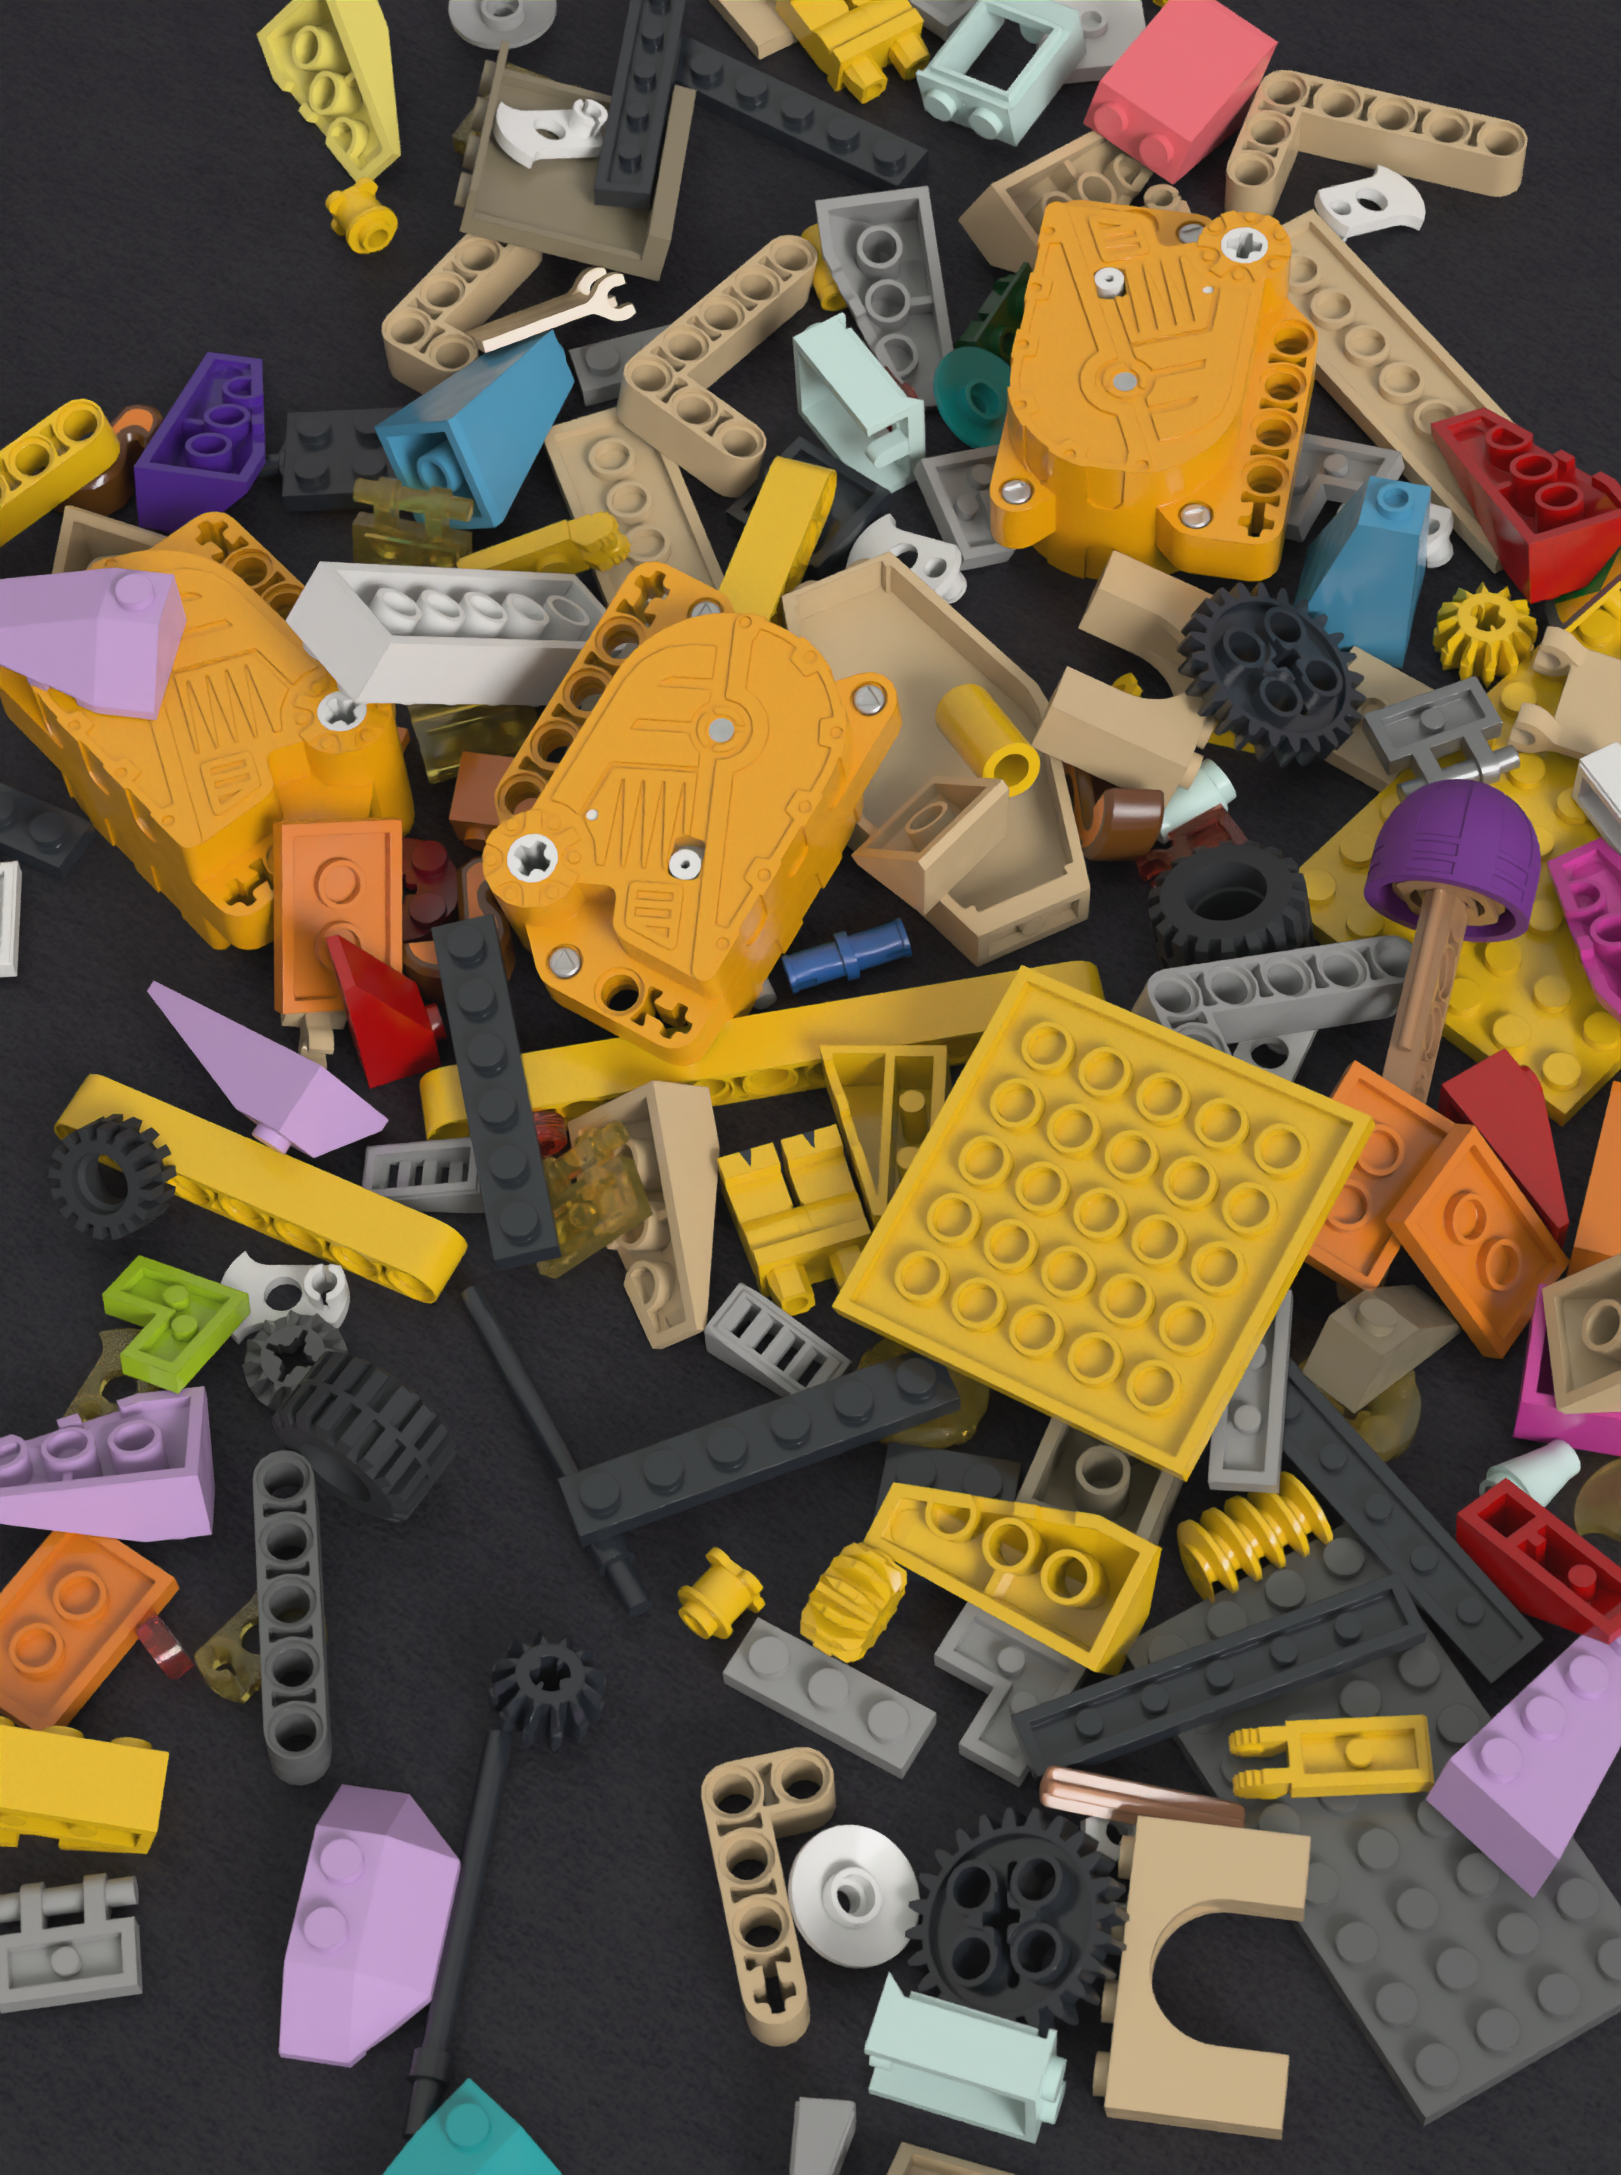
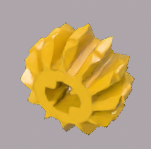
M1482 582L1474 595L1459 588L1456 595L1453 596L1452 602H1443L1442 608L1439 609L1437 615V627L1434 628L1433 645L1435 646V651L1441 653L1440 661L1442 662L1443 670L1459 669L1461 681L1472 676L1481 677L1487 688L1494 681L1495 675L1504 678L1507 674H1515L1521 661L1532 658L1534 651L1533 643L1536 641L1538 631L1536 618L1529 616L1530 609L1528 608L1527 599L1510 601L1511 594L1508 586L1496 594L1490 593Z
M854 1542L844 1547L840 1555L833 1558L829 1568L820 1576L817 1586L809 1594L810 1599L801 1612L800 1634L812 1641L813 1647L829 1657L833 1655L845 1663L863 1658L868 1648L873 1647L882 1631L886 1630L889 1620L897 1611V1605L905 1594L907 1571L894 1563V1558L878 1548L874 1550L861 1542L858 1544Z

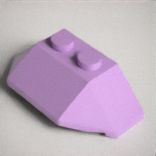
M342 1784L316 1825L284 1960L279 2054L281 2057L351 2068L367 2055V2050L391 2035L432 2001L461 1863L410 1794Z

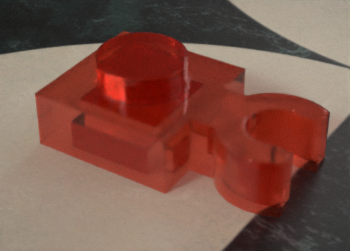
M1220 803L1167 833L1172 845L1170 849L1151 850L1135 863L1140 877L1145 881L1161 873V871L1172 870V861L1179 856L1189 857L1193 855V849L1204 845L1207 848L1219 846L1221 841L1231 840L1233 845H1242L1245 841L1249 840ZM1155 880L1150 883L1152 889L1157 888Z

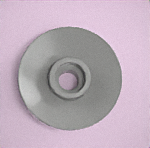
M450 0L448 8L452 27L461 38L481 48L499 50L502 40L510 42L509 49L526 45L543 35L555 19L557 2L556 0Z

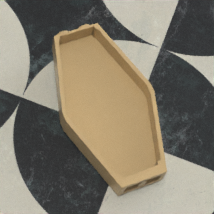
M890 551L872 559L863 558L857 560L841 572L819 581L804 582L795 587L790 593L781 596L783 628L799 638L801 636L804 637L821 653L831 667L834 681L859 673L875 672L888 678L897 691L902 712V726L897 738L865 789L861 820L856 822L853 833L847 843L854 852L934 775L976 777L940 732L935 722L937 705L942 697L951 689L963 684H976L983 687L1027 741L1032 744L1048 705V701L1038 684ZM1037 749L1035 750L1040 758V770L1037 778L1023 793L1009 798L1007 835L923 916L976 967L1088 919L1091 888L1061 760Z

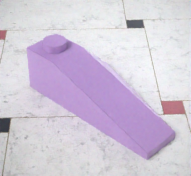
M104 568L0 579V666L26 676L29 684L47 691L51 687L76 698L78 706L94 713L157 720L187 621L174 574L122 568Z
M153 981L147 990L234 1107L257 1124L252 1135L273 1150L285 1155L288 1148L292 1146L315 1158L380 1132L388 1122L386 1117L321 1065L156 981Z
M205 1386L183 1388L179 1394L169 1390L138 1393L117 1400L119 1411L82 1422L78 1413L56 1420L59 1430L24 1441L16 1435L0 1438V1524L139 1542L212 1535L215 1482Z

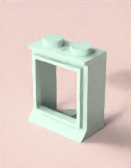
M978 0L924 71L918 70L916 72L925 111H928L932 116L941 121L950 120L973 129L977 134L986 139H998L1016 147L1087 53L1079 11L1052 0ZM1005 18L1019 23L1021 34L1027 41L1033 44L1039 43L1045 34L1049 35L1007 91L964 75L1003 25Z
M843 312L822 323H815L806 328L802 333L794 336L793 350L798 413L832 456L888 489L891 493L916 481L917 479L913 471L919 461L926 458L924 400L907 397L852 328L846 329V316ZM892 425V431L889 432L886 427Z
M890 1972L864 2048L865 2054L870 2055L869 2065L875 2067L869 2086L870 2094L1036 2144L1042 2121L1054 2125L1058 2117L1066 2086V2081L1062 2080L1067 2060L1056 2056L1057 2031L1049 2029L1047 2039L1039 2037V2029L913 1991H911L909 1998L904 1997Z

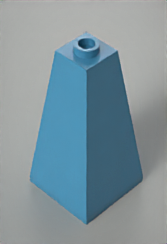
M553 329L485 353L374 427L421 532L493 528L503 522L575 382L566 362L565 352L559 344Z
M1369 476L1309 545L1293 606L1295 607L1301 600L1305 599L1308 601V616L1314 619L1319 615L1325 614L1328 619L1323 629L1328 634L1342 632L1345 636L1337 645L1340 652H1350L1356 646L1392 667L1403 668L1426 569L1432 487Z

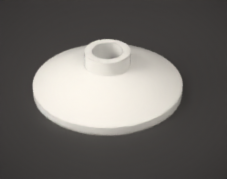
M835 1826L811 1838L802 1847L794 1860L788 1882L791 1913L801 1935L818 1954L844 1967L868 1968L890 1960L907 1945L910 1939L905 1937V1931L916 1926L919 1913L910 1909L908 1905L909 1901L920 1899L915 1874L901 1850L887 1837L863 1826ZM837 1890L844 1892L848 1896L850 1901L849 1913L845 1912L840 1906Z

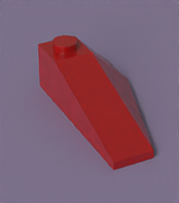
M1486 407L1430 423L1431 434L1502 567L1530 604L1542 600L1555 599L1562 594L1587 587L1621 546V485L1614 478L1601 471L1593 476L1575 467L1574 456L1563 450L1551 454L1533 444V433Z

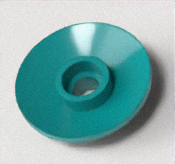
M960 347L949 352L936 367L933 377V393L938 410L952 432L970 447L977 449L1000 444L1007 415V387H1010L1011 367L1001 358L987 350L977 347Z

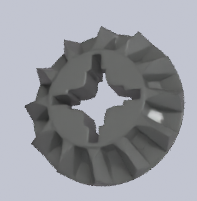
M290 1310L285 1317L275 1321L265 1320L262 1330L255 1338L247 1340V1354L245 1364L242 1365L250 1390L265 1406L277 1411L311 1368L309 1365L307 1368L296 1366L291 1374H287L284 1377L286 1367L283 1361L276 1356L275 1352L279 1354L283 1352L294 1354L298 1347L303 1346L305 1342L304 1353L313 1364L326 1351H338L348 1354L347 1346L338 1328H334L318 1313L311 1316L298 1314Z

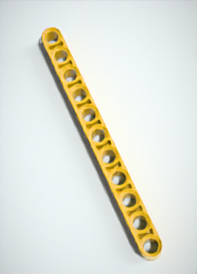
M1069 961L1030 968L1105 1001L1097 966L1091 962ZM1018 970L732 1018L724 1023L708 1052L699 1061L689 1066L669 1064L621 1037L523 1053L534 1115H538V1119L535 1121H540L543 1118L545 1121L539 1123L558 1122L538 1125L548 1129L542 1130L537 1128L538 1136L569 1131L567 1122L652 1080L709 1087L712 1107L825 1088L819 1045H947L950 1066L967 1064ZM689 1026L666 1029L670 1038L676 1031L687 1034L691 1030ZM457 1065L441 1067L426 1073L420 1079L419 1089L427 1141L471 1137Z

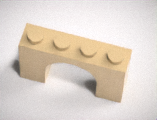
M1113 550L1092 592L1078 628L1134 653L1149 662L1168 682L1174 697L1146 699L1133 696L1067 666L1045 709L1032 741V747L1118 787L1161 790L1164 793L1165 808L1178 786L1189 790L1204 757L1195 753V748L1198 747L1203 750L1215 727L1217 718L1215 715L1200 717L1197 712L1205 703L1203 698L1186 695L1185 690L1194 681V678L1178 673V668L1187 658L1177 652V646L1185 639L1181 630L1191 619V614L1206 598L1210 599L1213 595Z
M1138 1816L1136 1836H1122L1118 1878L1129 1879L1130 1888L1127 1907H1115L1129 1914L1130 1921L1112 1927L1111 1936L1126 1944L1127 1947L1126 1951L1122 1952L1119 1980H1105L1101 2022L1114 2024L1111 2052H1097L1093 2080V2095L1105 2097L1104 2107L1107 2117L1282 2140L1289 2055L1214 2046L1186 2036L1174 2027L1160 2010L1152 1991V1975L1157 1956L1166 1940L1180 1926L1196 1917L1226 1912L1303 1922L1311 1836Z

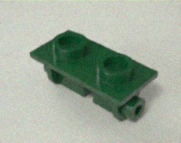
M1024 262L1016 275L1009 274L1005 278L996 280L992 292L978 311L981 321H972L962 337L956 340L953 349L960 347L981 348L995 354L1010 365L1017 329L1021 328L1024 315V297L1030 272L1033 273L1029 262Z

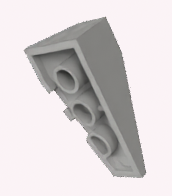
M928 186L816 200L815 208L823 260L873 355L907 397L924 400V411L938 409L933 393V377L941 359L953 351Z

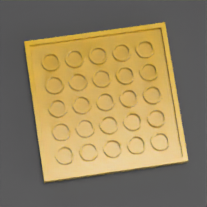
M1021 965L835 1299L832 1308L839 1315L1187 1482L1376 1127L1372 1116Z

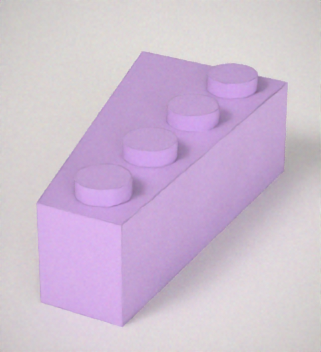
M1581 1635L1449 1759L1426 1798L1436 1810L1532 1898L1535 1897L1561 1858L1621 1747V1636L1608 1645Z

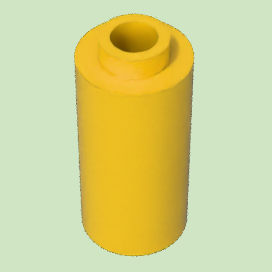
M963 684L951 689L942 697L935 711L936 725L977 778L1003 779L1009 788V798L1027 790L1038 776L1040 770L1039 755L991 695L979 685Z

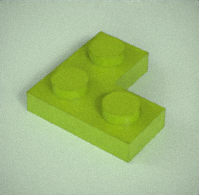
M140 1255L102 1294L105 1314L144 1327L120 1353L123 1374L178 1394L251 1313L248 1293Z

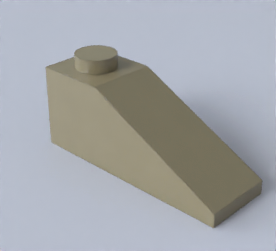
M1414 1284L1365 1289L1329 1315L1302 1374L1355 1414L1460 1334L1463 1328L1449 1310Z

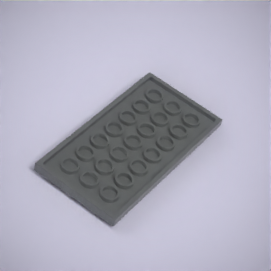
M1341 1525L1332 1530L1333 1540L1327 1546L1317 1538L1308 1543L1310 1555L1303 1558L1296 1551H1293L1285 1556V1568L1279 1570L1271 1563L1262 1568L1263 1579L1255 1582L1248 1576L1238 1581V1592L1231 1594L1227 1589H1224L1214 1595L1215 1604H1212L1209 1598L1141 1634L1127 1652L1124 1664L1129 1671L1387 1576L1388 1574L1344 1525ZM1422 1619L1427 1629L1426 1641L1422 1644L1173 1736L1172 1738L1210 1797L1239 1802L1245 1808L1244 1828L1311 1836L1304 1921H1290L1424 2127L1621 2011V1906L1573 1836L1561 1858L1535 1897L1532 1898L1426 1800L1430 1792L1290 1798L1289 1793L1275 1799L1256 1798L1255 1800L1239 1798V1796L1234 1795L1232 1783L1234 1775L1239 1774V1772H1245V1770L1287 1768L1286 1751L1272 1757L1241 1758V1756H1235V1754H1231L1229 1749L1228 1736H1230V1733H1234L1235 1730H1242V1728L1249 1729L1251 1727L1256 1729L1258 1727L1285 1726V1721L1403 1715L1427 1716L1435 1784L1449 1759L1492 1719Z

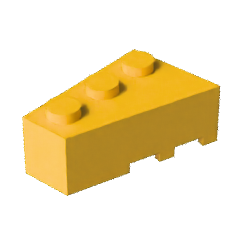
M819 1045L825 1085L872 1232L952 1090L947 1045Z
M0 1716V1846L18 1847L19 1835L27 1834L59 1839L58 1846L61 1850L147 1854L158 1829L169 1752L152 1750L153 1746L150 1743L137 1738H116L111 1743L85 1739L80 1731L64 1726H49L42 1731L14 1727V1723L11 1720Z

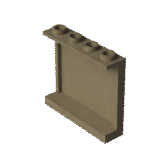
M502 40L497 62L485 61L478 93L488 95L489 97L488 99L477 97L470 130L480 132L481 134L480 136L469 134L462 168L473 170L472 174L461 172L454 206L465 208L460 232L659 281L672 236L696 90L678 85L674 86L651 210L595 205L594 185L601 152L599 157L540 159L534 161L531 169L511 158L500 147L493 134L492 125L501 102L513 109L522 111L572 110L574 102L582 99L584 108L586 99H590L601 104L609 114L612 96L504 69L510 42ZM606 120V123L603 125V127H602V129H601V134H602V138H603V139H604V134H605V129H606L607 120ZM535 129L540 135H542L545 138H548L550 140H560V138L551 131H548L546 129Z

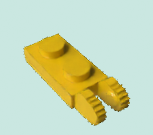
M601 510L598 513L595 511L593 515L587 514L568 522L565 519L459 558V561L456 563L457 567L461 569L577 574L591 567L603 572L611 569L613 565L619 566L621 562L624 563V560L629 558L628 554L631 552V544L625 534L618 531L619 525L614 516L610 515L608 511L604 513Z
M1424 1715L1285 1721V1726L1258 1727L1256 1729L1251 1727L1249 1729L1242 1728V1730H1235L1234 1733H1230V1736H1228L1231 1754L1241 1756V1758L1272 1757L1286 1751L1287 1768L1245 1770V1772H1239V1774L1234 1775V1778H1232L1233 1793L1235 1796H1239V1798L1253 1800L1256 1798L1275 1799L1289 1793L1290 1798L1430 1792L1434 1786L1427 1716Z

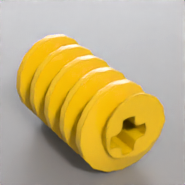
M1286 1471L1280 1473L1279 1493L1248 1492V1501L1236 1495L1226 1500L1224 1513L1215 1507L1203 1511L1200 1519L1201 1525L1191 1519L1178 1525L1177 1540L1181 1560L1191 1583L1203 1600L1209 1598L1210 1602L1215 1604L1212 1583L1216 1580L1231 1594L1238 1592L1239 1585L1236 1570L1240 1568L1255 1582L1263 1579L1259 1560L1263 1556L1279 1570L1285 1568L1286 1559L1283 1546L1287 1544L1303 1558L1310 1555L1306 1535L1310 1532L1326 1546L1333 1540L1329 1522L1321 1506L1294 1475Z

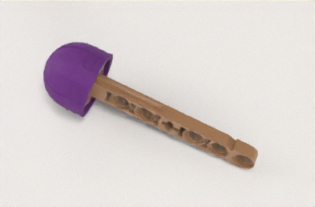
M1447 779L1422 786L1412 792L1392 811L1377 836L1364 888V898L1375 911L1393 922L1416 930L1382 1077L1425 1105L1463 941L1499 942L1511 940L1524 934L1529 926L1541 870V853L1538 838L1525 812L1513 799L1497 788L1469 779ZM1388 1269L1377 1288L1385 1286ZM1336 1284L1339 1301L1347 1303L1357 1296L1342 1285Z

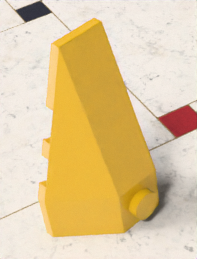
M893 1482L863 1541V1544L874 1550L878 1548L894 1558L895 1562L1097 1673L1114 1676L1119 1675L1126 1661L1127 1652L1137 1639L1149 1616L1162 1550L1161 1547L1101 1515L992 1499Z

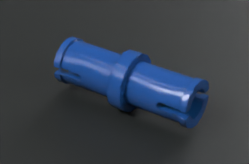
M899 917L892 922L849 936L845 930L833 934V941L790 955H782L781 960L790 989L794 995L801 990L844 976L848 982L860 978L859 971L902 957L912 956V951L906 930Z

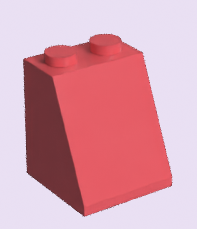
M1169 0L1100 80L1083 124L1173 185L1241 127L1278 42L1216 0Z

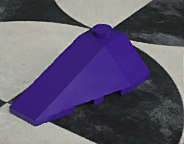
M207 352L134 465L139 527L161 530L171 535L199 515L215 511L223 513L248 493L265 464L262 359Z

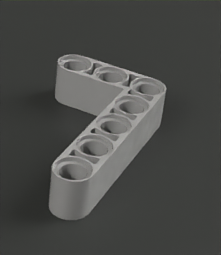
M1385 935L1163 969L1155 972L1149 978L1131 1012L1231 1055L1227 1044L1385 1019L1393 1016L1398 1010L1413 944L1399 936Z

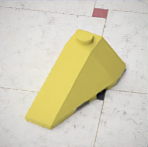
M292 0L257 33L272 77L283 91L290 92L301 105L299 112L308 122L315 123L326 136L327 147L356 182L363 177H369L374 180L401 156L389 31L378 0Z

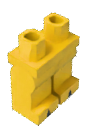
M776 0L775 10L817 66L824 73L828 74L827 81L834 91L837 92L847 87L862 104L878 97L886 89L888 79L882 72V68L893 64L904 80H911L916 77L918 70L924 71L929 64L930 54L920 37L924 20L915 8L912 9L908 0Z
M836 1124L781 1140L784 1174L796 1205L794 1208L781 1173L780 1161L773 1142L717 1158L721 1192L752 1271L756 1276L760 1293L764 1297L771 1296L775 1305L790 1316L807 1312L815 1305L811 1284L833 1278L839 1293L871 1236L869 1225L864 1216L860 1199L847 1166L843 1143Z

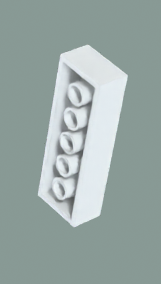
M320 561L285 621L303 641L302 646L311 657L321 662L337 681L339 691L355 703L363 705L369 703H401L404 705L445 704L449 706L456 704H485L489 706L529 705L538 707L540 705H548L606 609L575 574ZM628 643L617 646L612 652L611 657L616 658Z

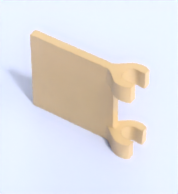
M591 266L578 275L574 285L567 294L465 331L464 333L475 341L479 350L487 353L589 314H597L610 320L622 321L630 318L636 312L632 303L626 302L618 306L615 296L608 295V292L614 286L625 284L623 274L617 272L607 273L604 267ZM594 281H596L595 284L593 285L591 291H590V287H591L592 283H593Z
M1547 626L1532 669L1547 676L1568 675L1557 710L1553 718L1542 707L1522 702L1507 746L1513 745L1517 751L1525 753L1554 751L1580 760L1614 742H1619L1621 745V660L1585 648L1571 633L1564 629Z

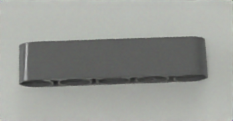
M281 1450L270 1453L261 1459L254 1469L253 1475L263 1726L273 1772L280 1780L290 1785L303 1786L315 1782L325 1774L330 1766L332 1756L319 1503L311 1464L304 1456L294 1451ZM284 1486H295L301 1489L296 1495L286 1499L272 1496L274 1491ZM290 1546L299 1547L304 1550L300 1556L288 1561L279 1560L274 1557L282 1548ZM298 1608L308 1612L304 1618L294 1623H283L277 1620L278 1615L288 1609ZM293 1671H304L311 1675L309 1680L300 1686L287 1687L279 1683L283 1676ZM308 1735L315 1739L312 1745L303 1751L291 1752L282 1748L284 1742L292 1736Z

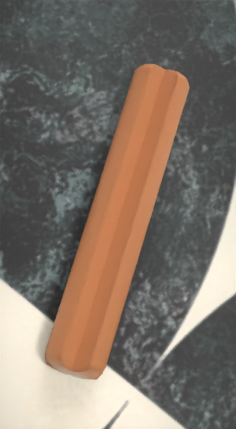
M1056 1765L1047 1767L1040 1783V1803L1047 1808L1137 1825L1138 1816L1237 1828L1245 1827V1808L1239 1802Z

